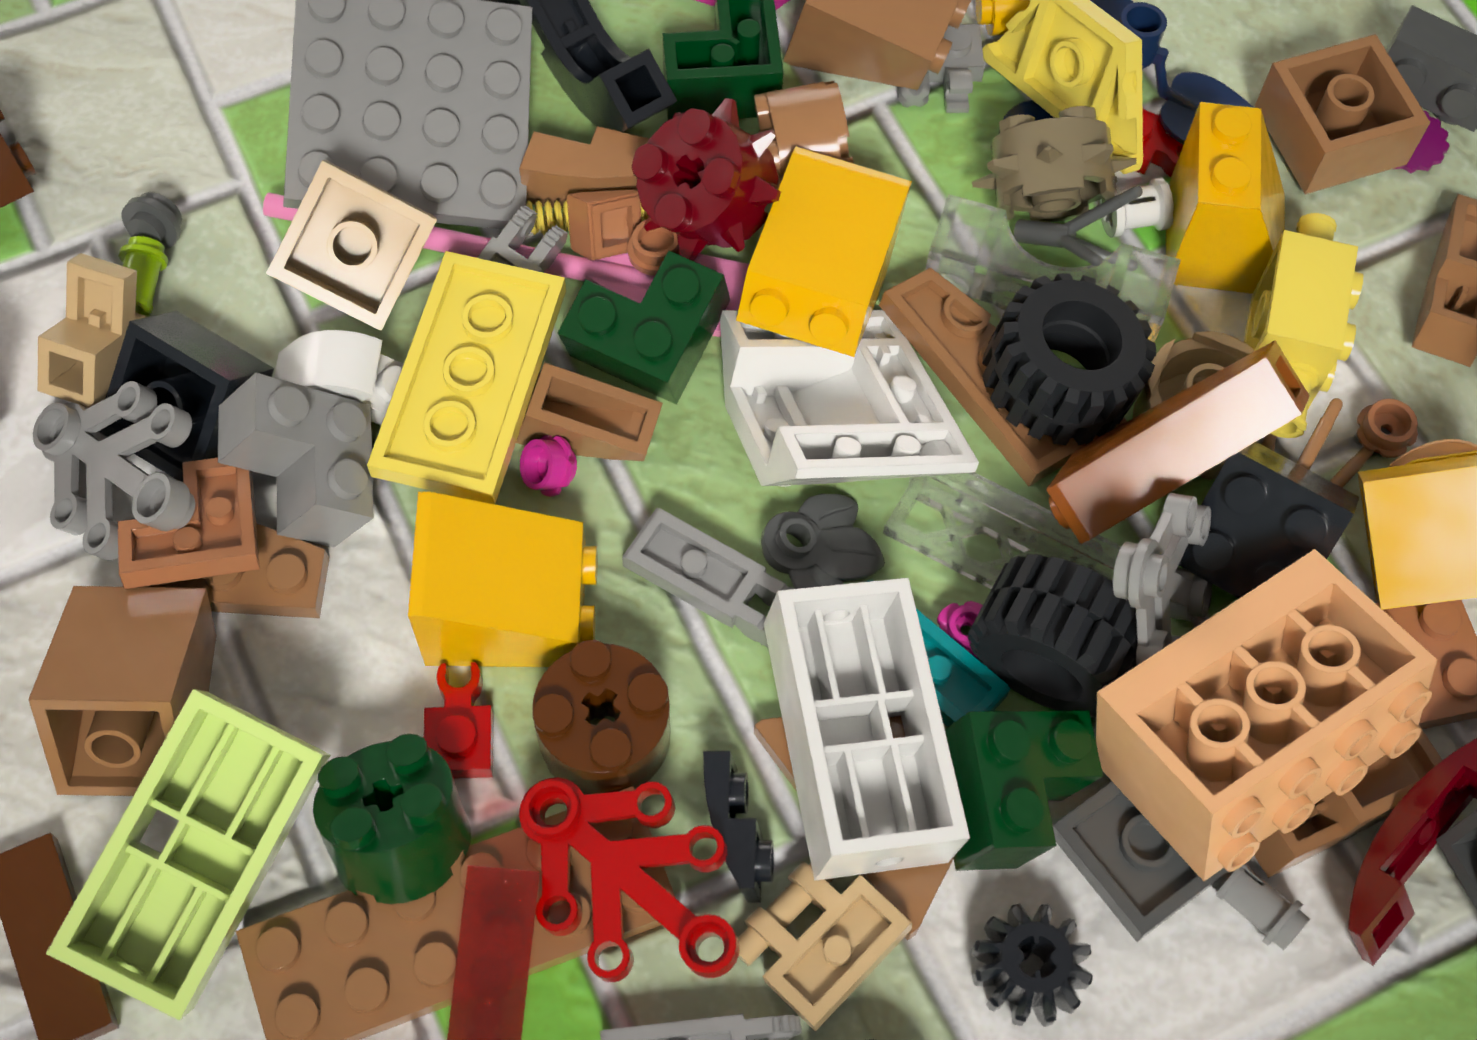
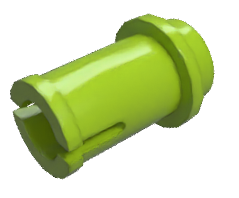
M145 236L129 238L128 243L120 247L118 257L123 262L124 267L137 270L135 313L150 316L153 310L152 303L159 272L166 269L168 258L164 254L165 247L162 243Z

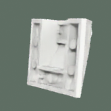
M722 310L720 328L725 407L761 486L785 487L790 485L828 484L976 472L979 461L908 339L883 310L872 311L854 357L736 321L738 310Z

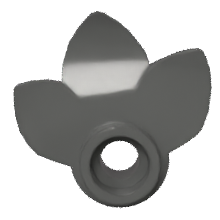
M819 494L809 497L799 508L798 512H782L772 517L764 527L761 535V545L765 560L773 569L789 574L794 589L841 585L844 581L868 578L880 571L885 564L883 554L876 541L864 530L853 527L858 514L857 502L839 494ZM786 534L797 538L803 547L791 544Z

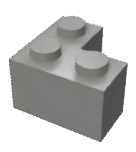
M255 372L219 405L218 463L277 477V535L335 547L374 518L373 477L370 476L367 467L372 452L370 404Z

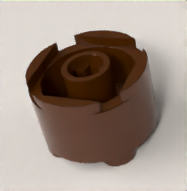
M585 640L578 643L573 650L558 658L541 677L533 698V722L541 754L550 773L554 777L572 781L580 788L584 795L618 792L632 786L636 789L639 785L648 782L657 773L666 758L670 745V703L668 687L650 661L641 654L623 646L605 644L598 640ZM611 716L615 718V721L612 722L609 719H604V717ZM595 718L602 719L597 726L591 724V721Z

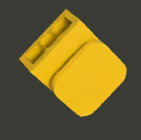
M1477 450L1420 458L1401 466L1357 472L1374 592L1379 607L1384 610L1477 598Z

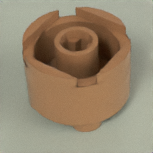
M835 80L754 95L756 115L760 129L758 133L770 129L775 133V138L767 147L773 155L778 173V185L771 184L775 188L779 189L792 152L796 146L854 164L853 156L849 157L847 137L850 136L840 90Z

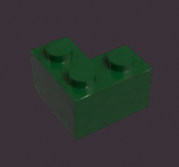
M715 0L714 30L662 33L663 75L678 101L666 109L667 121L672 119L675 113L680 112L682 114L691 108L713 114L725 98L736 101L738 119L757 118L754 95L783 89L784 72L774 0Z
M668 250L641 304L589 280H585L557 333L571 357L677 405L720 322L722 310H726L730 302L724 274Z
M973 711L966 713L945 729L970 839L953 857L956 871L1017 869L1057 846L1048 801H1063L1103 777L1089 711Z

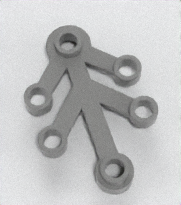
M135 381L126 382L119 388L116 394L87 409L76 403H54L46 407L34 425L33 442L39 450H42L46 459L54 462V504L50 512L52 526L72 535L84 533L83 548L88 554L108 561L118 558V523L113 521V483L133 497L132 513L138 522L164 532L184 527L191 520L195 511V499L187 485L162 473L149 475L127 460L126 457L156 442L172 448L180 446L188 438L192 428L190 414L168 403L157 406L156 393ZM121 418L134 423L101 441L93 436L94 433ZM79 459L86 464L87 499L78 496Z
M1170 493L1167 496L1163 513L1150 539L1142 538L1138 544L1125 542L1118 552L1113 574V592L1116 598L1127 599L1130 606L1136 608L1137 666L1180 638V636L1171 635V618L1192 621L1194 616L1205 617L1208 613L1212 597V584L1192 572L1178 567L1188 544L1203 546L1206 543L1210 530L1211 509L1209 506L1197 505V499L1194 496Z

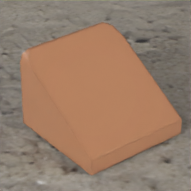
M637 190L578 192L567 195L570 244L575 253L594 261L628 252V240L636 226L642 222L640 198Z

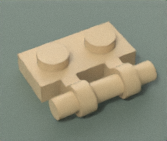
M802 862L788 876L791 884L765 910L759 906L744 921L748 928L738 937L740 946L738 957L747 966H750L767 947L774 951L780 958L763 975L764 982L816 1032L912 930V922L861 875L840 894L829 884L834 878L814 881L811 863L808 865ZM812 903L824 913L796 940L786 928Z

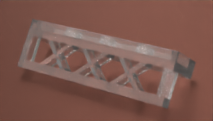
M975 472L910 477L908 487L886 522L883 534L989 589H992L1005 563H1009L1013 557H1026L1028 554L1062 558L1092 569L1113 581L1115 562L1121 548L1120 545L1100 535L1080 544L1071 529H1065L1058 523L1052 511ZM916 501H919L941 513L946 529L925 534L904 522ZM956 521L962 523L963 525L957 526ZM984 534L996 540L1002 558L982 563L968 556L962 539ZM951 541L952 547L948 546L945 543ZM1012 549L1019 552V554L1014 555Z

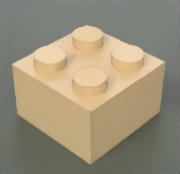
M322 160L266 274L381 331L437 218L327 160Z

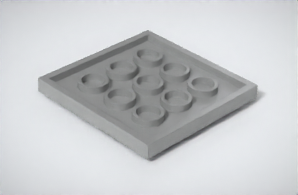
M296 0L283 207L299 208L321 161L327 160L437 218L436 223L504 229L521 206L526 205L527 186L521 184L519 168L528 147L532 7L484 0Z

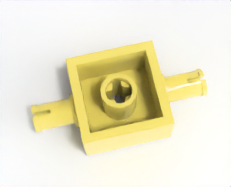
M1310 213L1301 216L1299 222H1297V232L1283 231L1251 296L1244 343L1256 351L1276 340L1310 395L1302 415L1270 433L1281 438H1296L1304 434L1307 426L1306 415L1308 408L1319 391L1328 392L1336 371L1337 360L1346 361L1348 359L1356 335V325L1347 323L1349 309L1353 310L1355 308L1363 285V273L1355 272L1358 246L1333 241L1337 224L1333 218L1321 213Z

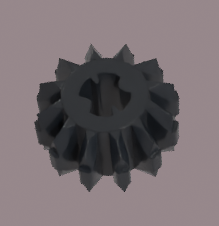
M1021 904L1011 906L1008 911V923L992 916L984 926V930L990 940H978L972 948V956L978 961L987 964L976 970L973 974L974 985L981 987L995 985L997 989L987 1001V1007L991 1011H996L1001 1008L1006 1000L1014 1004L1011 1018L1012 1023L1018 1026H1022L1026 1022L1031 1007L1037 1020L1044 1027L1052 1025L1057 1019L1056 1007L1070 1014L1073 1013L1081 1004L1078 994L1074 989H1087L1092 983L1093 975L1087 969L1077 965L1090 956L1091 945L1082 942L1073 944L1068 942L1067 939L1077 927L1075 919L1069 918L1064 920L1058 929L1050 925L1052 911L1049 904H1042L1038 908L1033 921L1030 920L1027 911ZM1031 953L1041 958L1044 963L1040 970L1035 971L1032 977L1024 973L1019 967L1023 959L1027 960Z

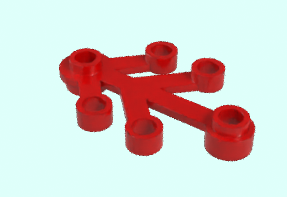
M558 777L547 778L537 782L526 792L519 809L522 829L532 841L541 845L542 896L537 902L535 911L539 924L552 935L565 936L575 931L581 922V905L570 893L571 846L591 863L594 942H592L588 949L587 962L592 972L606 982H618L631 972L634 964L633 952L623 939L621 890L679 940L680 956L693 973L704 978H717L729 972L737 962L740 951L739 940L731 925L716 915L705 914L697 917L641 869L690 864L693 869L699 872H713L723 865L727 857V845L721 833L714 827L700 825L692 828L687 834L609 841L590 824L637 818L643 826L648 828H660L668 824L675 813V801L667 787L659 782L650 781L639 785L635 790L584 795L580 788L570 780ZM656 794L664 797V807L658 814L650 816L641 812V805L648 796ZM555 804L567 806V815L561 823L557 825L545 823L546 811ZM703 838L715 840L717 842V850L711 858L699 860L693 856V847L697 841ZM558 901L569 902L571 909L568 918L562 923L551 924L548 921L549 908ZM710 937L721 939L724 943V950L717 960L708 962L700 959L699 947L705 939ZM611 946L621 948L623 956L620 965L610 971L602 970L599 966V956L602 951Z

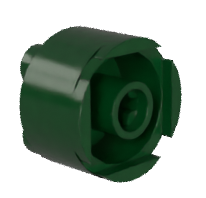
M417 734L400 735L392 741L381 742L362 748L347 757H336L328 761L318 773L320 786L317 789L313 803L314 821L338 877L346 889L356 895V890L374 895L377 903L401 904L431 894L442 887L453 876L452 865L459 858L462 851L466 857L471 845L470 824L449 765L438 752L428 747L423 737Z

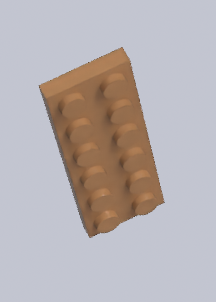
M632 786L621 791L634 790V787ZM567 810L545 818V823L548 825L561 823L567 815ZM637 818L590 824L609 841L652 837L650 829L643 826ZM522 827L470 845L466 857L462 851L459 858L452 865L453 876L442 887L420 899L401 904L377 903L374 895L362 893L356 890V895L347 890L237 930V938L266 1040H361L587 954L590 945L594 942L591 863L570 846V893L581 905L582 919L577 929L565 936L550 934L539 924L536 918V905L542 896L541 845L532 841ZM664 866L641 868L675 897ZM621 890L623 939L661 926L660 923ZM558 901L549 908L548 921L551 924L562 923L568 918L571 909L569 902Z

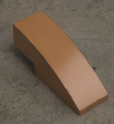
M597 126L591 143L586 144L534 131L519 168L521 184L527 186L526 203L531 201L532 205H535L539 200L542 206L545 207V202L549 200L551 207L554 208V202L558 200L561 204V210H563V203L569 194L637 190V177L633 174L631 166L635 151L641 145L647 144L650 138Z
M1457 194L1432 264L1411 347L1471 367L1477 356V200Z
M544 362L541 373L538 374L516 443L526 446L531 440L541 439L545 435L552 436L553 438L561 436L568 441L572 451L577 456L644 461L663 403Z
M1421 729V734L1417 741L1402 755L1394 759L1384 755L1368 767L1365 777L1352 790L1341 796L1331 792L1315 804L1311 815L1299 827L1289 833H1282L1278 829L1261 841L1260 847L1254 855L1267 877L1270 878L1377 824L1390 815L1407 792L1434 766L1440 763L1442 758Z

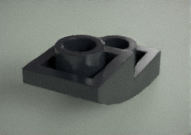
M703 751L707 806L712 827L721 833L727 845L726 864L748 903H761L762 882H773L774 844L773 840H763V835L756 818H736V814L748 813V774L738 773L731 751Z

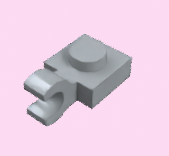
M960 24L958 29L948 25L943 38L953 43L939 74L928 70L929 82H943L946 113H969L968 93L973 91V82H982L985 67L980 24Z

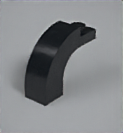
M519 0L522 6L532 7V25L545 47L541 55L550 71L579 111L596 127L624 132L678 102L650 49L634 57L626 55L609 37L589 0Z

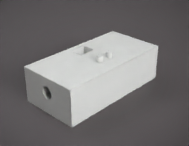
M909 578L777 591L764 621V629L814 881L948 863L970 839ZM901 716L906 737L893 738L888 717Z

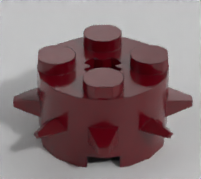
M728 98L723 100L713 114L693 108L682 114L680 112L675 113L672 119L666 121L653 134L647 144L641 145L635 151L631 167L633 174L637 177L636 186L641 206L649 216L643 228L646 231H651L663 227L676 233L680 256L692 261L696 259L706 245H717L722 248L733 247L737 252L743 251L745 248L744 241L750 239L766 222L769 214L764 211L766 205L779 201L781 191L771 185L772 183L778 185V173L773 155L767 149L775 138L774 131L770 129L751 135L740 129L736 101Z

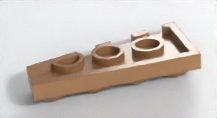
M931 267L884 291L879 306L1028 486L1033 485L1064 466L1074 451L1083 446L1078 445L1074 438H1071L1066 446L1053 444L1052 437L1043 435L1040 440L1028 435L1030 430L1028 427L1021 423L1015 427L1006 420L1009 412L1005 407L996 409L990 399L994 389L985 387L982 376L986 369V366L982 364L983 355L996 329L995 326L989 323L991 314ZM1123 418L1120 424H1117L1115 428L1122 425L1127 420Z

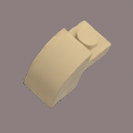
M83 253L67 261L66 318L38 336L37 391L88 408L106 399L129 321L148 317L135 313L137 270Z

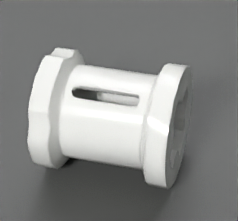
M1163 177L1153 178L1150 180L1149 185L1140 186L1143 193L1139 198L1101 218L1104 230L1110 238L1120 237L1123 235L1124 230L1154 226L1160 231L1171 227L1174 203L1170 186ZM1116 186L1117 195L1125 192L1130 188L1119 189L1118 186Z

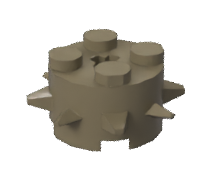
M1074 106L1062 110L1058 118H1047L1037 121L1031 115H1014L999 122L1000 134L992 140V161L988 162L987 166L993 173L972 181V187L995 190L997 213L1005 220H1011L1015 217L1014 211L1030 212V220L1065 221L1074 219L1089 211V203L1101 199L1103 203L1117 195V177L1115 173L1137 164L1136 158L1113 156L1112 152L1114 150L1111 144L1110 128L1105 122L1096 120L1094 107Z

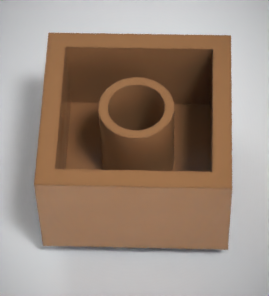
M1376 34L1272 63L1254 106L1255 108H1261L1266 121V128L1304 194L1407 165L1430 124L1429 119Z

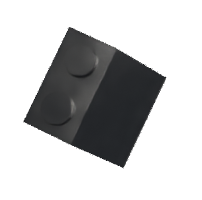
M174 311L129 321L106 398L116 394L119 388L126 382L135 381L156 393L157 406L168 403L190 414L192 428L188 438L180 446L172 448L156 442L134 453L176 480L183 482V462L218 458L219 405L255 372L272 377L275 368L182 313ZM121 418L98 432L109 437L134 423Z

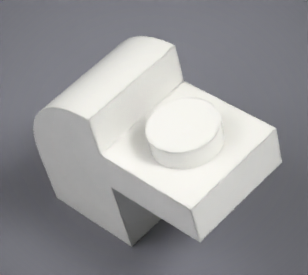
M324 330L305 334L280 351L274 378L370 404L371 422L382 425L404 364L380 354L383 341L381 339L352 331Z

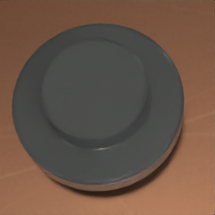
M147 192L140 197L130 199L122 209V222L131 237L145 236L162 243L165 249L172 247L179 239L182 215L178 207L167 197L158 193Z

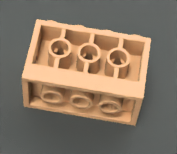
M1314 549L1097 692L1096 745L1101 768L1195 873L1205 881L1223 868L1228 872H1232L1242 867L1258 851L1260 842L1278 829L1282 833H1289L1299 827L1311 815L1315 804L1331 792L1341 796L1352 790L1365 777L1368 767L1384 755L1394 759L1406 752L1421 734V729L1418 725L1423 708L1428 704L1432 696L1429 687L1437 659Z

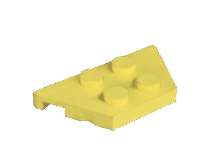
M1030 0L1028 8L1017 12L1006 24L1008 31L998 41L988 43L983 47L984 61L1054 118H1058L1062 110L1070 107H1094L1096 120L1105 122L1110 128L1111 144L1114 150L1112 152L1113 156L1136 158L1137 164L1120 172L1127 174L1140 170L1143 163L1142 39L1090 0Z

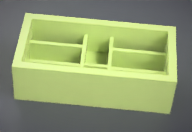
M193 689L46 954L177 1020H181L195 1008L317 782L320 769L327 763L331 755L207 691ZM157 809L179 820L162 853L140 843Z

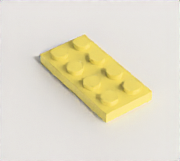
M445 251L367 463L371 477L451 496L496 504L566 293L565 277Z

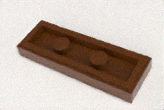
M51 832L0 853V918L38 1040H93L120 1028L105 983L46 954L77 899L59 841Z

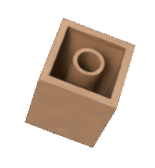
M806 0L783 62L795 67L918 90L928 70L939 74L953 43L943 38L948 25L956 29L959 28L971 0Z
M73 586L28 699L57 795L134 796L192 690L209 692L216 632L207 588L137 587L124 589V587Z

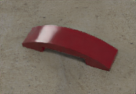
M1477 738L1454 751L1434 766L1407 792L1382 824L1362 862L1353 890L1348 930L1361 958L1372 966L1375 965L1415 915L1404 884L1438 843L1436 839L1447 832L1473 798L1477 799Z

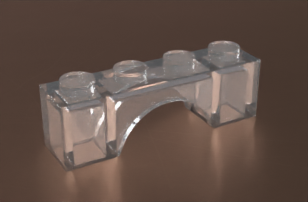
M948 194L929 250L926 269L931 267L968 297L995 304L1004 311L1016 292L1024 285L1030 288L1033 280L1046 276L1053 282L1057 273H1070L1073 280L1078 281L1081 280L1083 275L1096 279V285L1105 289L1108 284L1120 291L1118 297L1124 302L1131 300L1140 309L1136 316L1139 320L1148 321L1152 330L1148 340L1155 342L1166 316L1181 259L1122 243L1111 255L1103 259L1099 266L1060 267L1051 265L1035 258L1019 245L1010 230L1006 210Z

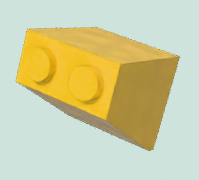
M1200 102L1169 182L1174 209L1172 225L1166 230L1165 284L1253 294L1285 230V193L1261 108Z
M796 146L778 189L781 191L779 201L772 204L748 266L736 321L854 357L885 281L912 181Z
M418 491L408 618L425 666H440L441 663H446L447 666H471V662H476L479 667H550L562 655L573 650L578 643L585 640H595V605H584L585 585L597 584L598 552L597 546H586L583 522L436 492Z

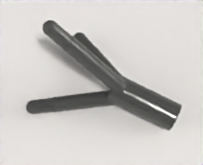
M1134 186L1065 224L1019 219L1015 224L1014 239L1018 243L1065 248L1093 266H1099L1101 263H1104L1125 273L1133 274L1137 270V266L1133 262L1077 238L1076 232L1139 198L1143 190L1140 186Z

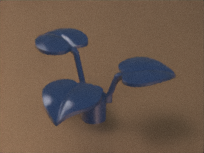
M1090 0L1142 39V70L1154 64L1157 93L1162 99L1167 100L1159 112L1160 123L1165 131L1177 142L1184 145L1200 102L1254 108L1230 87L1205 74L1182 72L1174 77L1171 86L1168 85L1165 62L1169 51L1159 46L1167 27V18L1158 7L1146 2L1134 3L1132 0ZM1029 100L1014 106L1003 119L1014 115H1031L1035 118V121L1054 117L1036 102Z

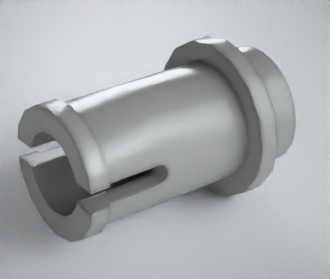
M1246 863L1231 874L1218 890L1216 896L1221 900L1224 899L1266 935L1263 942L1267 946L1274 942L1284 951L1310 921V918L1300 910L1304 904L1299 900L1294 904L1289 902L1252 871Z

